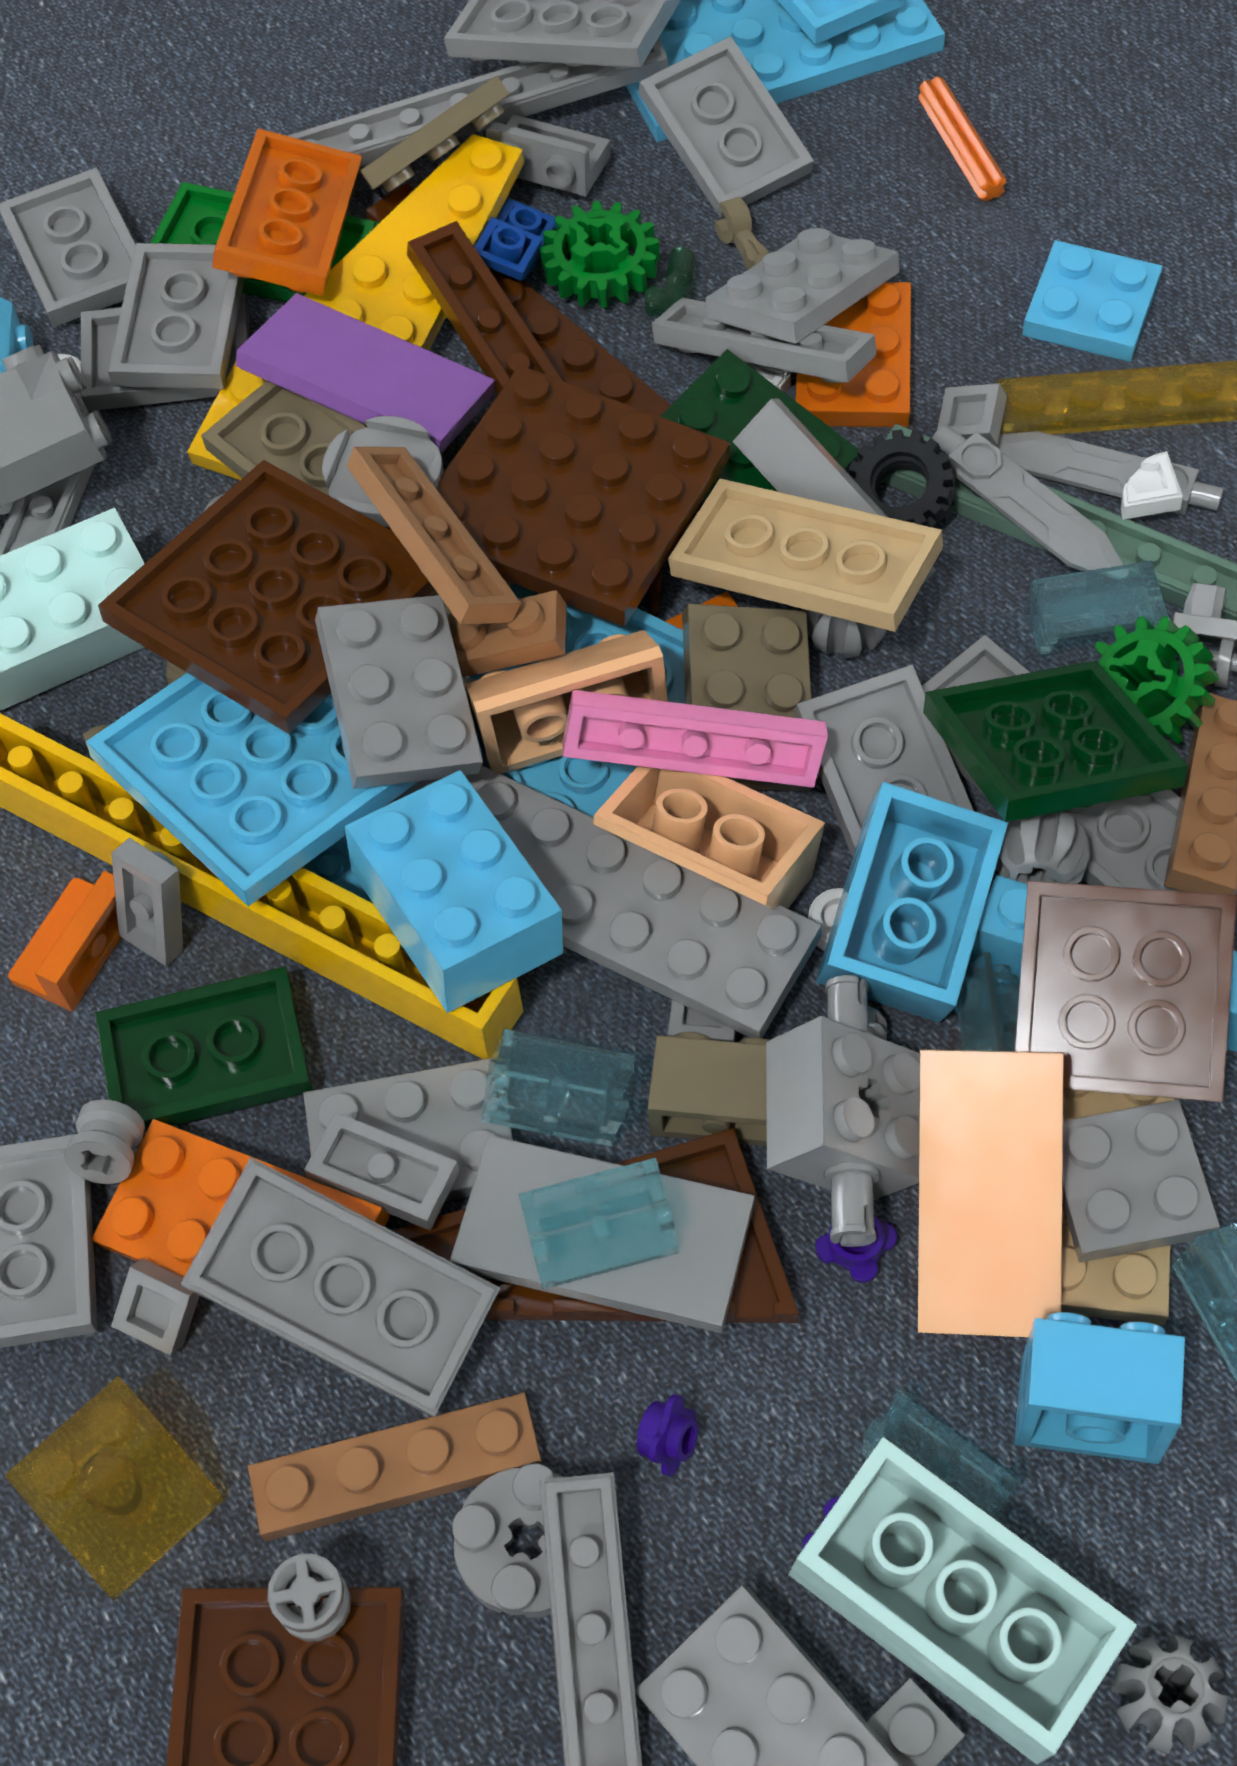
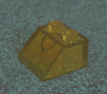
M119 1375L4 1475L51 1532L113 1600L121 1595L225 1500Z

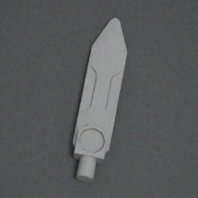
M947 424L942 425L935 432L932 439L939 444L940 450L945 451L948 455L954 476L1066 565L1117 583L1127 581L1128 572L1106 533L1002 453L1001 450L978 432H975L967 440Z
M1039 431L1000 434L998 445L996 446L1002 453L1033 476L1122 498L1125 483L1140 468L1141 462L1146 459ZM1171 463L1183 494L1181 510L1170 512L1185 515L1189 504L1218 511L1224 488L1197 482L1199 469Z

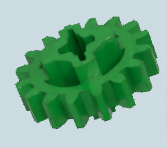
M593 201L592 211L584 212L579 206L575 205L572 207L573 218L568 220L557 215L554 218L555 230L544 231V246L540 247L542 270H545L546 283L548 286L558 285L559 297L562 299L571 296L573 293L577 294L578 306L584 307L590 298H596L601 308H607L609 298L614 296L625 304L629 302L628 291L630 289L644 293L647 290L646 278H656L657 261H660L659 238H655L654 225L652 222L642 223L641 211L637 209L627 215L622 214V203L616 202L610 210H602L600 201ZM631 247L635 250V254L633 256L629 254V249ZM568 252L571 253L569 261L565 258Z
M1144 616L1138 617L1135 631L1132 633H1128L1122 626L1117 625L1114 627L1116 642L1110 646L1098 641L1094 645L1102 655L1098 663L1162 736L1168 735L1176 744L1181 743L1183 738L1180 727L1187 722L1189 725L1199 728L1203 722L1195 713L1199 705L1213 706L1215 703L1212 695L1204 689V686L1219 681L1216 671L1207 664L1214 657L1212 652L1203 642H1198L1200 638L1191 628L1184 625L1179 629L1169 617L1163 616L1156 628ZM1176 654H1179L1182 659L1184 677L1177 675L1180 664L1175 659Z

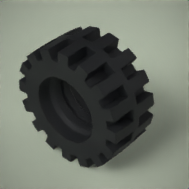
M892 430L891 439L885 440L883 435L880 434L873 438V447L868 448L864 444L857 452L859 460L858 462H851L849 474L887 517L937 529L940 521L944 523L948 521L951 516L950 507L951 505L955 506V478L946 452H941L940 446L935 440L930 438L928 441H925L922 433L913 430L910 437H904L902 430ZM912 469L923 475L927 482L926 490L922 497L913 504L903 507H892L884 504L877 496L879 483L893 471Z

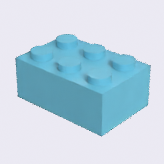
M461 770L345 825L352 873L447 1013L563 954L562 909Z
M882 782L868 806L815 982L825 985L826 981L836 976H858L859 981L865 979L869 984L868 1000L940 1023L956 1007L1008 822Z

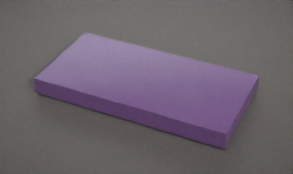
M298 293L290 298L236 350V367L361 423L366 424L365 420L377 416H397L420 424L429 432L430 440L438 446L440 454L443 453L492 398L494 393L495 379Z

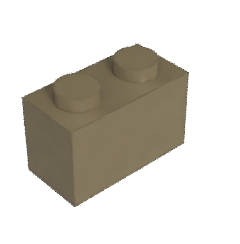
M680 1032L673 1037L657 1035L647 1109L650 1136L695 1140L733 1128L739 1144L767 1146L766 1042L769 1040L746 1038L739 1043L716 1041L697 1032Z

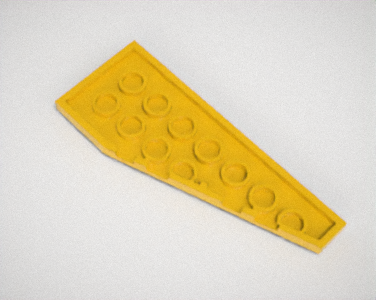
M472 134L330 270L323 296L307 292L304 297L429 351L446 318V314L408 258V241L457 221L475 247L492 217L497 218L524 165L523 149ZM236 362L234 363L226 378L224 389H220L187 451L192 464L238 480L242 479L206 450L201 435L267 380L236 367Z

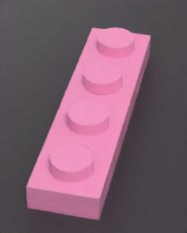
M572 690L563 737V757L814 788L828 733L825 721Z

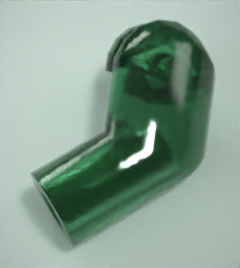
M686 247L673 249L668 258L664 288L650 286L645 290L644 307L645 313L648 316H661L673 304L686 297L693 282L695 255L690 249Z

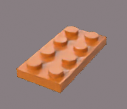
M258 128L214 249L212 268L231 272L233 275L241 278H254L282 285L295 292H309L323 296L359 176L362 156Z
M153 1119L134 1155L135 1161L128 1178L120 1182L91 1240L101 1248L135 1262L144 1258L181 1277H185L251 1156ZM253 1158L383 1227L386 1226L390 1215L382 1207Z

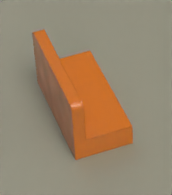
M103 871L94 885L80 878H73L9 971L8 977L13 985L69 1011H74L121 939L118 932L113 874Z

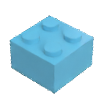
M1060 1312L1048 1315L1047 1319L1035 1318L1020 1363L1014 1445L1159 1464L1181 1426L1185 1337L1165 1334V1329L1161 1326L1146 1322H1129L1121 1325L1120 1328L1091 1325L1089 1318L1075 1313Z

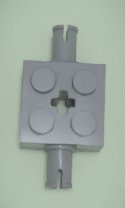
M854 975L836 976L826 981L827 1018L819 1016L766 1042L767 1169L831 1190L832 1230L830 1232V1240L835 1244L841 1242V1246L848 1247L865 1246L875 1242L874 1200L919 1183L920 1053L876 1037L868 1032L867 993L869 991V984L865 979L859 981V977Z

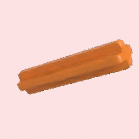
M937 76L931 81H923L919 86L921 93L918 99L978 198L985 202L994 197L1000 198L1005 192L1006 178L946 81Z

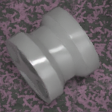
M104 1099L90 1101L82 1106L75 1123L78 1134L71 1137L64 1154L66 1164L72 1172L88 1181L100 1184L120 1183L128 1178L135 1161L132 1150L138 1147L145 1131L144 1120L138 1112L120 1102Z
M314 1553L295 1555L286 1559L274 1571L268 1584V1602L271 1611L293 1637L305 1642L322 1641L333 1636L345 1624L350 1612L351 1595L345 1580L328 1559ZM329 1595V1597L324 1598L321 1604L316 1608L317 1613L315 1614L314 1606L319 1602L321 1596Z

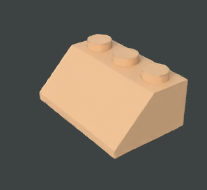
M645 630L628 635H612L601 640L598 644L565 653V655L543 659L509 671H492L482 676L479 680L464 684L472 717L488 766L499 774L563 755V737L572 690L668 702L663 654L659 645Z
M642 766L636 767L594 814L593 818L594 825L776 910L778 904L789 909L811 880L825 822L727 777Z

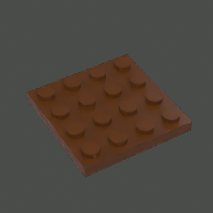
M519 365L445 470L436 489L504 580L539 594L557 590L567 605L625 627L729 460L730 442Z
M263 460L99 603L98 607L104 623L290 734L331 694L315 622L318 607L433 596L437 592L392 530Z

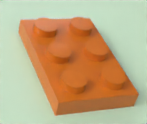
M885 282L824 324L875 334L876 356L848 383H830L824 381L821 377L796 373V402L828 426L894 427L895 424L909 428L911 282Z

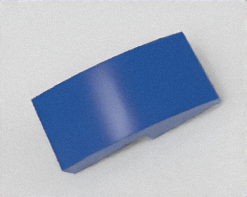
M509 198L498 218L492 217L474 248L488 268L522 281L540 260V247L544 246L543 233L545 230H555V217Z

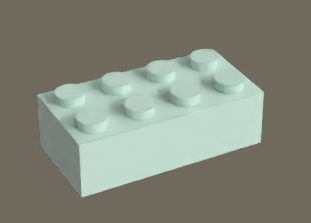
M115 507L0 556V711L145 648L104 623L98 607L99 603L145 564Z
M882 1437L799 1554L788 1574L1036 1765L1055 1755L1137 1626L1128 1617L884 1437Z

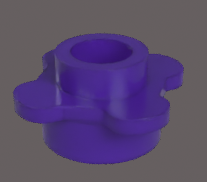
M874 1215L875 1242L860 1248L841 1246V1242L835 1244L830 1240L831 1223L828 1235L820 1236L817 1239L815 1251L821 1262L826 1264L836 1263L848 1270L854 1281L867 1283L877 1276V1263L884 1251L895 1247L897 1234L891 1224L887 1222L881 1223L877 1216Z
M673 1394L666 1403L661 1401L652 1402L643 1414L637 1433V1450L639 1455L650 1459L651 1462L660 1463L661 1473L669 1477L677 1472L681 1461L684 1462L689 1459L698 1438V1423L695 1420V1411L684 1407L683 1396Z

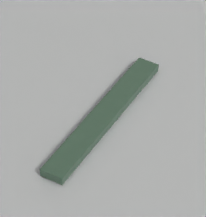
M895 424L892 430H902L904 437H910L912 430ZM892 430L885 440L892 438ZM923 435L925 441L930 439V437ZM912 469L893 471L881 480L885 484L919 498L922 497L926 490V479L921 473ZM954 476L956 499L955 506L951 505L950 511L1050 552ZM1045 485L1106 533L1128 572V579L1124 584L1181 608H1184L1193 583L1226 588L1227 593L1222 619L1237 620V563L1132 520H1122L1120 515Z

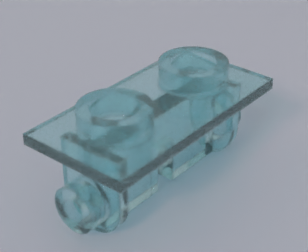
M983 952L967 967L958 1001L954 1008L959 1017L962 1040L960 1050L1015 1051L1016 1033L1005 1032L1004 1026L1017 1027L1019 977L1011 973L1009 965H992L990 952Z

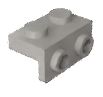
M514 114L506 125L491 122L486 129V138L523 149L524 165L517 178L582 196H587L611 157L610 139Z

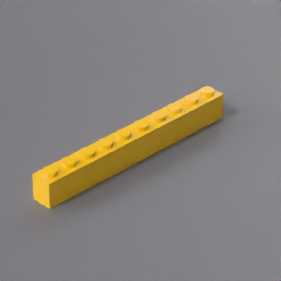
M0 713L1 808L112 865L111 852L128 838L133 839L151 852L157 851L164 854L179 869L181 902L483 1060L494 1057L523 1013L517 978L447 1013L375 905L303 867L248 907L95 761Z

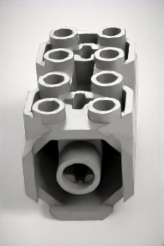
M33 345L2 359L7 371L0 373V508L105 460L107 454L104 447L113 442L110 431L100 412L96 410L89 413L79 394L80 391L87 389V386L73 358L66 357L60 360L55 351L44 354L40 345Z

